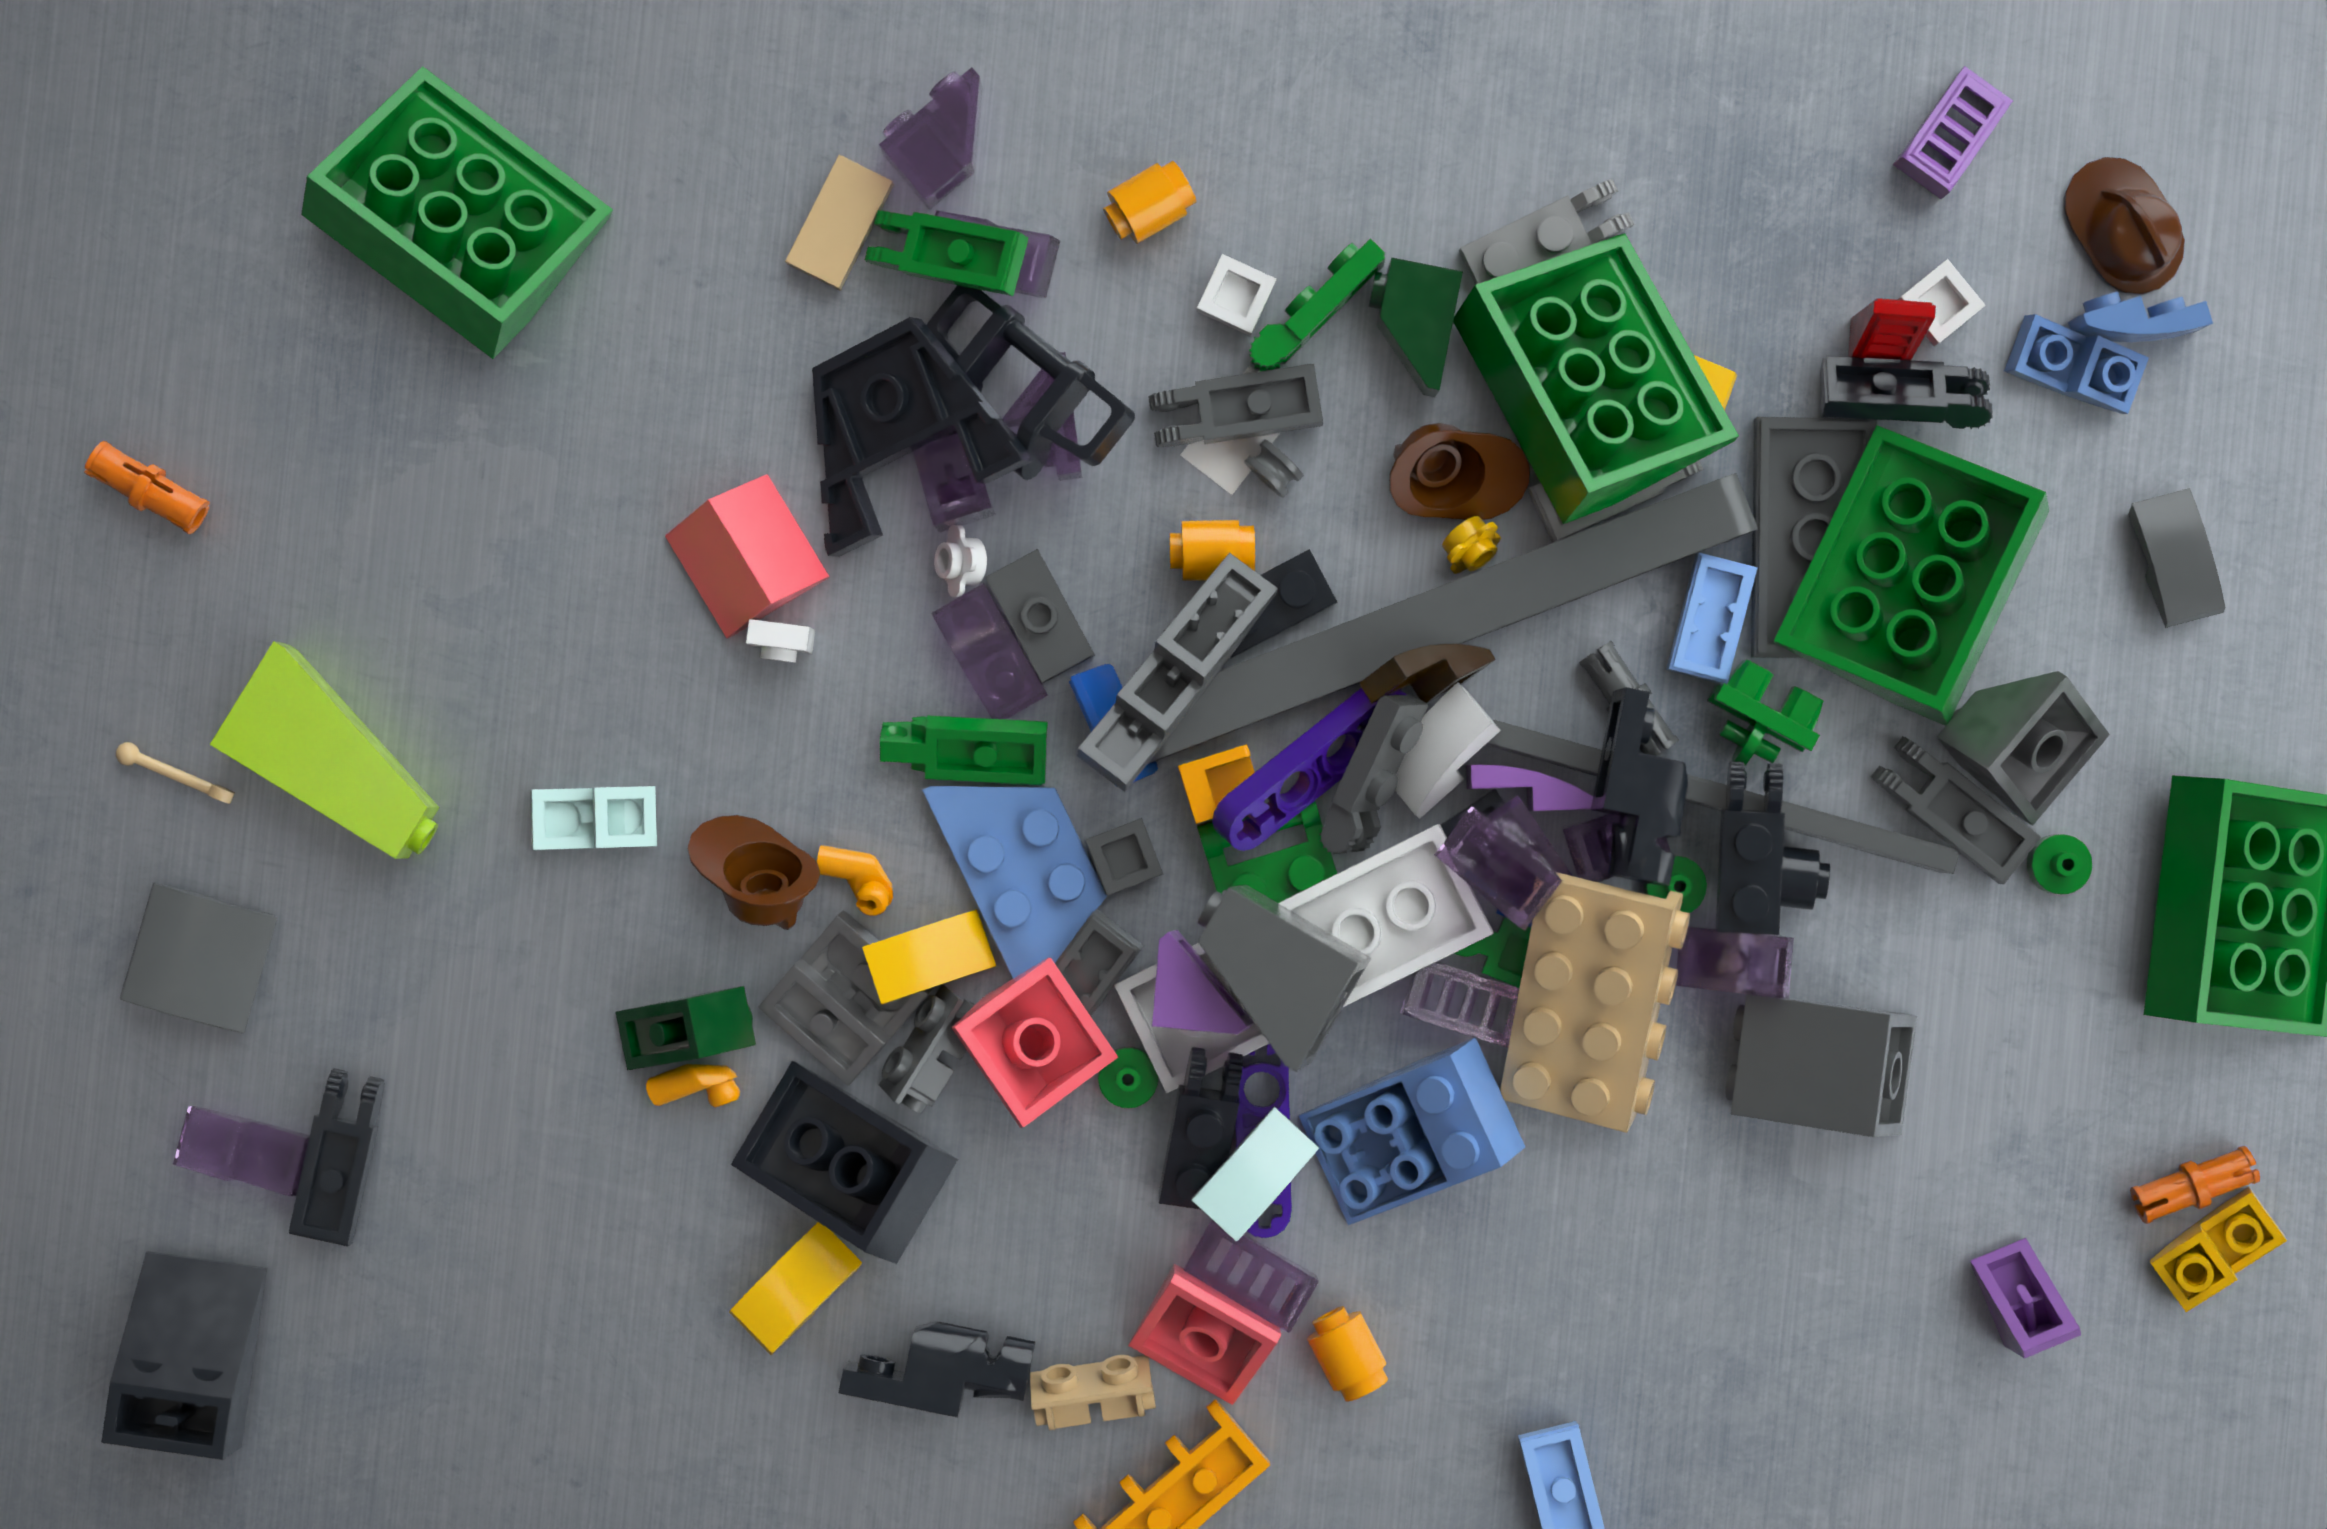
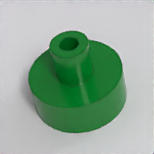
M2065 834L2048 835L2041 838L2028 853L2027 872L2031 881L2042 891L2051 894H2070L2082 888L2090 878L2092 857L2086 845L2076 837Z
M1675 856L1670 886L1643 883L1645 894L1663 899L1667 898L1670 891L1682 893L1683 898L1680 911L1691 913L1704 900L1707 882L1704 872L1697 863L1683 856ZM1677 881L1681 883L1679 891H1676L1674 888V884Z
M1121 1047L1114 1050L1118 1058L1100 1070L1098 1074V1083L1102 1094L1110 1103L1121 1108H1135L1145 1104L1154 1095L1158 1085V1075L1148 1054L1136 1047ZM1125 1074H1131L1134 1077V1081L1132 1083H1125L1122 1077Z

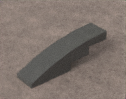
M1229 553L1157 639L1154 651L1119 691L1115 704L1078 747L1077 756L1125 792L1201 697L1274 598L1278 588Z

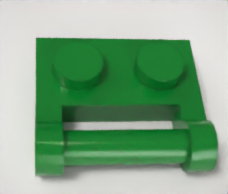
M1312 802L1276 831L1279 832L1302 824L1307 838L1306 842L1230 866L1227 865L1223 849L1232 845L1214 830L1212 821L1197 825L1216 891L1221 894L1228 887L1246 884L1273 901L1280 903L1336 875L1337 870L1332 854L1327 852V848H1323V842H1320L1321 835L1319 834L1322 833L1321 827L1323 826L1316 802Z

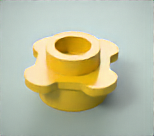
M1474 516L1459 524L1447 535L1442 547L1448 554L1447 560L1452 564L1450 569L1454 574H1458L1465 569L1475 571L1494 557L1498 550L1496 545L1501 540L1500 535L1496 532L1498 526L1494 522L1485 524L1479 516Z

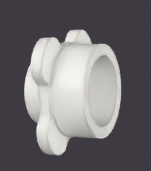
M952 525L949 528L948 540L937 547L934 558L935 571L940 578L946 580L948 593L951 597H961L965 592V586L978 585L985 575L987 566L984 544L978 538H966L965 530L961 525Z

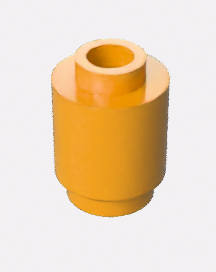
M1172 160L1162 167L1155 163L1107 191L1111 204L1104 207L1103 211L1111 227L1121 240L1130 235L1133 241L1139 244L1187 215L1186 208L1195 204L1197 200L1185 175Z
M1239 520L1181 521V533H1169L1170 569H1182V581H1206L1226 556L1231 553L1255 571L1254 525L1239 526Z
M1341 1306L1321 1315L1312 1322L1316 1331L1308 1336L1307 1341L1333 1391H1340L1346 1402L1361 1398L1388 1381V1377L1383 1370L1387 1362L1360 1311L1348 1314L1345 1307Z

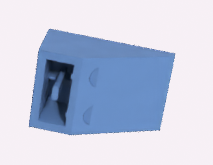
M1476 1037L1418 1060L1299 1115L1308 1138L1319 1147L1316 1151V1156L1348 1225L1498 1169L1525 1148V1144Z

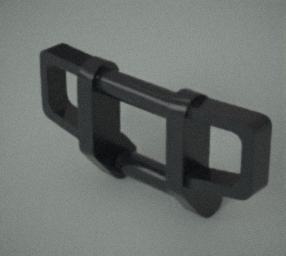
M957 285L929 320L927 327L980 392H982L983 388L982 382L1011 345L1055 379L1023 419L1017 434L1014 433L1030 453L1032 462L1014 470V472L1025 480L1036 477L1047 463L1052 443L1090 466L1099 465L1135 420L1134 411L1095 381L1093 370L1081 361L1071 362L1024 325L1025 318L1010 305H999L982 290ZM971 302H980L993 314L964 351L960 353L949 341L948 331ZM1091 390L1111 407V415L1088 444L1078 445L1057 431Z

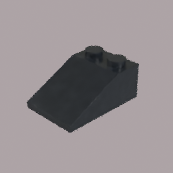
M792 1061L731 1165L865 1253L897 1264L958 1159L894 1119L799 1063Z

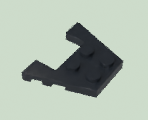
M909 317L812 368L817 444L824 446L826 479L820 481L822 504H828L830 533L824 534L825 550L828 556L840 557L883 536L862 480L865 475L955 430L959 436L976 483L988 484L1032 462L1030 453L922 319Z

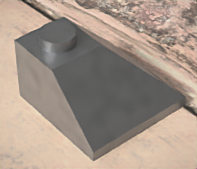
M2055 671L1975 691L1962 708L1953 713L1950 722L1939 733L1937 738L1964 770L2024 821L2033 826L2110 734L2069 678L2061 672Z

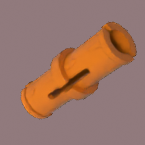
M107 441L100 442L87 459L85 464L86 470L84 471L86 475L99 480L128 497L130 506L139 511L148 509L183 529L187 534L191 535L199 528L209 511L208 505L210 501L197 496L166 478L165 470L155 464L146 466L122 453V451L113 447Z
M2241 1146L2235 1151L2200 1164H2196L2192 1160L2179 1165L2178 1172L2141 1186L2131 1187L2130 1193L2132 1200L2139 1199L2140 1203L2134 1205L2141 1220L2148 1224L2157 1218L2192 1205L2198 1209L2210 1206L2212 1203L2211 1198L2249 1184L2260 1182V1173L2258 1169H2250V1166L2256 1165V1161L2246 1146Z

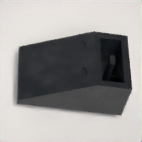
M150 1251L146 1252L110 1380L101 1443L219 1460L225 1459L242 1447L267 1268Z

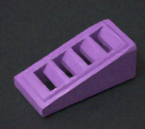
M1964 66L1893 165L1938 198H1944L1950 193L2013 100ZM1964 87L1992 106L1987 116L1959 97ZM1951 107L1979 126L1974 134L1946 115ZM1938 125L1966 144L1961 152L1934 133ZM1925 144H1928L1953 162L1948 170L1921 151Z

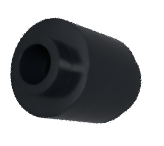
M1783 846L1781 906L1813 910L1816 898L1826 899L1830 863L1820 862L1819 850Z

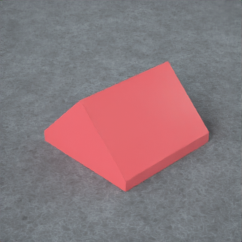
M768 474L708 499L665 535L727 639L747 628L749 619H762L830 578Z
M1051 957L985 995L952 1027L1020 1128H1024L1118 1058Z
M1174 1263L1128 1346L1233 1405L1278 1343L1281 1331L1277 1321Z

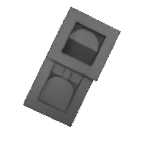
M2190 488L2132 503L2128 515L2149 565L2145 577L2165 628L2224 613L2226 607L2216 564Z

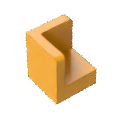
M1247 744L1178 766L1196 824L1213 819L1214 811L1219 802L1255 773Z

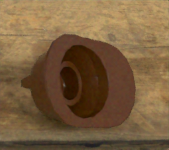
M2104 157L2087 163L2072 177L2065 192V213L2071 229L2090 257L2096 270L2108 285L2124 293L2145 294L2161 288L2175 276L2184 255L2185 239L2182 233L2181 222L2178 213L2167 202L2155 181L2141 166L2124 158Z
M1433 423L1413 431L1402 444L1395 445L1393 453L1395 462L1389 474V491L1396 505L1409 515L1467 520L1474 516H1479L1482 520L1492 519L1508 512L1522 499L1530 482V465L1523 450L1508 438L1490 433L1461 431L1453 425Z
M732 815L720 816L704 822L691 834L687 848L691 864L704 878L722 891L729 911L737 919L750 925L769 926L776 924L784 930L791 929L796 923L797 912L801 909L804 898L817 886L820 871L814 858L796 847L772 827L754 818Z

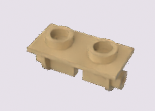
M1116 1355L1107 1358L1103 1362L1076 1366L1056 1364L1043 1371L1030 1372L1032 1410H1034L1036 1426L1048 1425L1049 1431L1056 1430L1057 1428L1090 1424L1089 1404L1100 1402L1103 1422L1137 1416L1142 1417L1145 1416L1144 1410L1156 1408L1149 1357L1145 1355L1136 1357Z

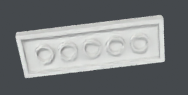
M1440 824L1278 903L1371 957L1344 1007L1494 934ZM1200 944L1193 945V949L1246 1011ZM1157 964L1114 985L1166 1093L1178 1089L1179 1084L1184 1085L1192 1047L1204 1048L1206 1050V1075L1223 1067L1229 1052L1245 1056L1270 1044L1256 1024L1240 1034L1152 1026Z

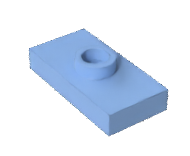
M1700 552L1696 554L1666 670L1719 684H1727L1758 567Z

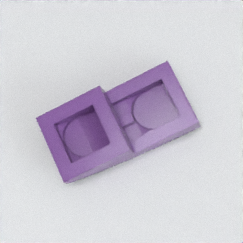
M1466 765L1467 789L1526 787L1527 811L1591 809L1592 795L1558 778L1517 767Z

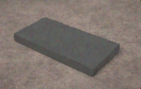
M1756 417L1754 419L1753 517L1758 530L1753 531L1752 566L1758 568L1752 587L1751 657L1802 658L1775 644L1774 639L1874 432L1877 420L1805 417Z

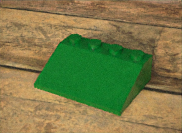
M422 66L307 175L301 215L490 358L494 359L531 321L611 217L613 209Z
M1625 233L1476 284L1454 316L1453 323L1563 524L1613 506L1733 443L1739 437Z
M1876 425L1778 630L1774 643L1890 703L1946 726L1953 716L2049 513L2046 492Z
M2172 775L2143 1015L2202 1024L2327 1037V794L2230 779Z

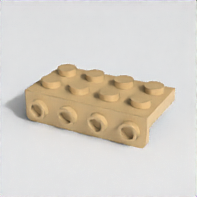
M1550 870L1544 872L1540 880L1500 1088L1505 1101L1628 1133L1637 1113L1647 1115L1655 1087V1080L1646 1078L1649 1058L1653 1060L1659 1059L1667 1028L1666 1025L1657 1023L1661 1003L1670 1005L1678 976L1677 969L1668 967L1672 947L1682 948L1690 918V913L1680 911L1683 898L1682 893L1670 891L1667 898L1663 899Z

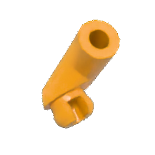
M820 845L816 861L820 875L846 879L858 900L856 906L859 911L868 916L882 914L892 902L893 886L878 859L870 853Z
M685 1064L650 1077L646 1082L648 1096L656 1106L670 1103L706 1089L709 1104L715 1108L735 1101L740 1096L739 1087L734 1080L738 1076L726 1065Z

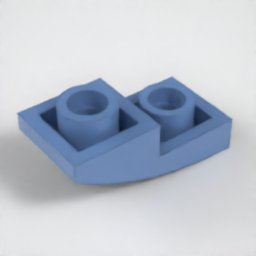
M2113 292L2084 302L2085 313L2068 322L2069 328L2084 336L2099 335L2112 342H2145L2175 338L2197 332L2213 324L2206 301L2186 307L2183 297L2171 299L2147 308L2150 316L2148 319L2141 296L2121 302L2119 292Z
M2032 314L2024 316L2004 371L2065 396L2117 413L2128 414L2149 357L2099 335L2084 336L2039 315Z

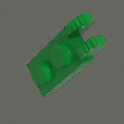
M878 210L874 222L876 226L889 233L906 234L907 238L903 252L881 246H868L864 259L866 262L883 268L901 271L913 277L1014 296L1029 239L1027 236L1013 230L919 212H913V215L910 216Z
M1371 238L1360 249L1354 243L1349 244L1327 267L1333 276L1317 292L1310 285L1307 286L1286 307L1285 312L1291 318L1285 324H1267L1259 332L1260 336L1258 338L1254 337L1255 341L1250 343L1252 347L1249 349L1251 353L1249 356L1252 359L1251 364L1255 365L1254 369H1259L1260 371L1279 369L1281 364H1286L1375 276L1376 271L1379 272L1384 267L1385 252Z

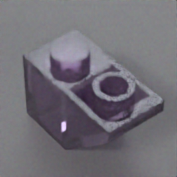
M972 67L962 76L954 71L940 80L929 93L933 100L915 115L911 110H906L898 115L884 129L883 134L886 136V139L879 144L884 157L929 210L975 173L983 88L980 76Z

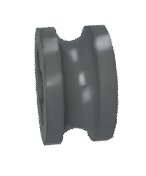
M1264 439L1259 445L1261 453L1257 457L1249 455L1244 463L1265 485L1283 498L1288 493L1286 487L1288 482L1291 480L1299 481L1304 475L1283 452Z

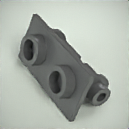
M944 984L940 986L935 996L930 995L920 1005L914 1018L915 1028L903 1047L895 1048L888 1056L882 1070L883 1079L879 1083L882 1090L895 1103L900 1105L902 1102L919 1114L922 1113L926 1105L931 1107L934 1105L954 1072L951 1067L937 1060L942 1050L959 1060L963 1058L967 1051L952 1027L975 1004L966 999H960Z

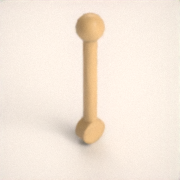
M124 742L116 749V758L122 765L129 766L135 763L208 794V796L224 803L230 804L235 792L142 754L138 747L131 742Z

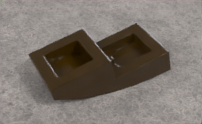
M1436 644L1423 646L1393 656L1359 684L1372 704L1377 702L1380 697L1389 696L1409 685L1412 686L1420 700L1428 703L1446 694L1457 682L1463 685L1496 659L1490 649L1473 645Z

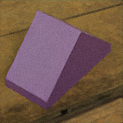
M1178 930L1169 931L1159 939L1152 1026L1240 1034L1255 1024Z
M2026 1238L1971 1260V1267L2005 1347L2025 1359L2081 1336L2080 1327Z

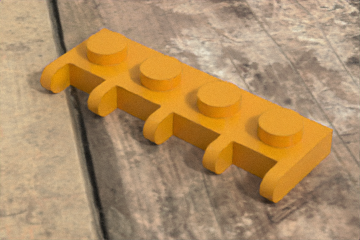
M1214 1399L1206 1408L1210 1416L1219 1423V1426L1190 1451L1176 1435L1171 1436L1165 1444L1178 1461L1145 1490L1142 1489L1130 1474L1119 1481L1121 1487L1132 1501L1100 1529H1198L1270 1466V1461L1226 1409ZM1083 1513L1073 1521L1077 1529H1097Z

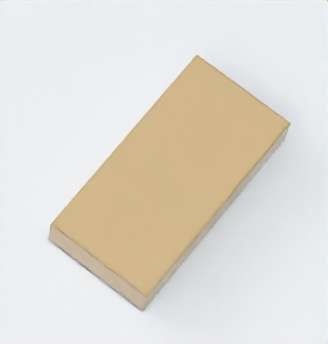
M839 154L785 260L787 265L841 291L874 226L878 210H882L894 186L893 181Z

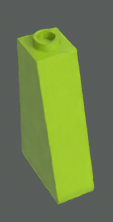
M273 641L209 745L393 858L406 859L410 857L412 852L418 855L421 854L437 831L438 824L432 821L440 807L299 650L289 644Z

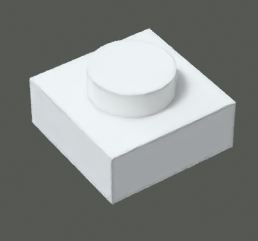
M1222 254L1198 304L1197 312L1251 336L1277 279Z
M1948 259L1897 299L1933 303L1932 305H1936L1935 319L1925 335L1933 346L1942 342L1986 306Z
M749 619L746 643L754 647H761V659L796 663L797 652L812 654L815 630L807 626Z

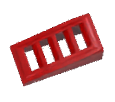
M1877 298L1851 318L1848 357L1911 360L1935 319L1936 305H1932L1933 303Z

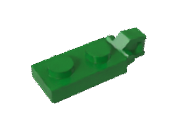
M927 715V717H913L912 721L883 722L880 733V762L911 763L912 770L925 772V779L1042 785L1045 784L1048 722Z

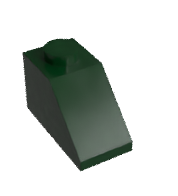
M1392 257L1387 273L1375 272L1369 307L1379 309L1377 327L1422 394L1436 397L1441 386L1463 271Z
M744 986L615 1012L627 1070L700 1059L756 1045L752 1026L753 1016L747 1002Z

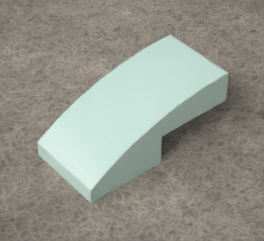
M655 786L530 790L532 850L657 846Z
M1274 1106L1236 1147L1233 1154L1192 1197V1201L1237 1242L1305 1166L1319 1147Z

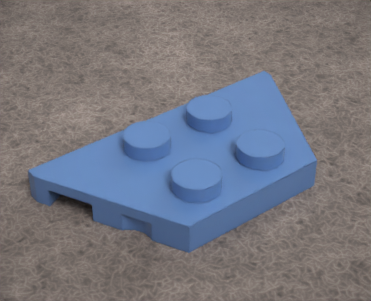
M929 786L922 791L1012 977H1017L1050 957L1055 963L1091 913L1107 897L1056 788Z

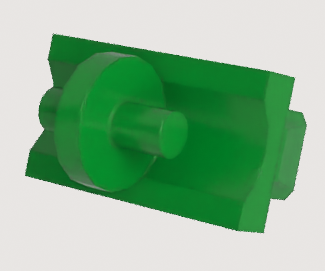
M1747 659L1743 660L1732 672L1727 684L1715 685L1707 699V702L1749 724L1748 728L1745 729L1727 720L1719 734L1737 745L1732 762H1744V766H1746L1754 754L1770 763H1774L1781 748L1763 739L1765 733L1800 752H1803L1805 749L1812 751L1820 737V734L1814 732L1813 729L1818 721L1824 701L1804 689L1793 686L1778 712L1760 703L1774 674Z

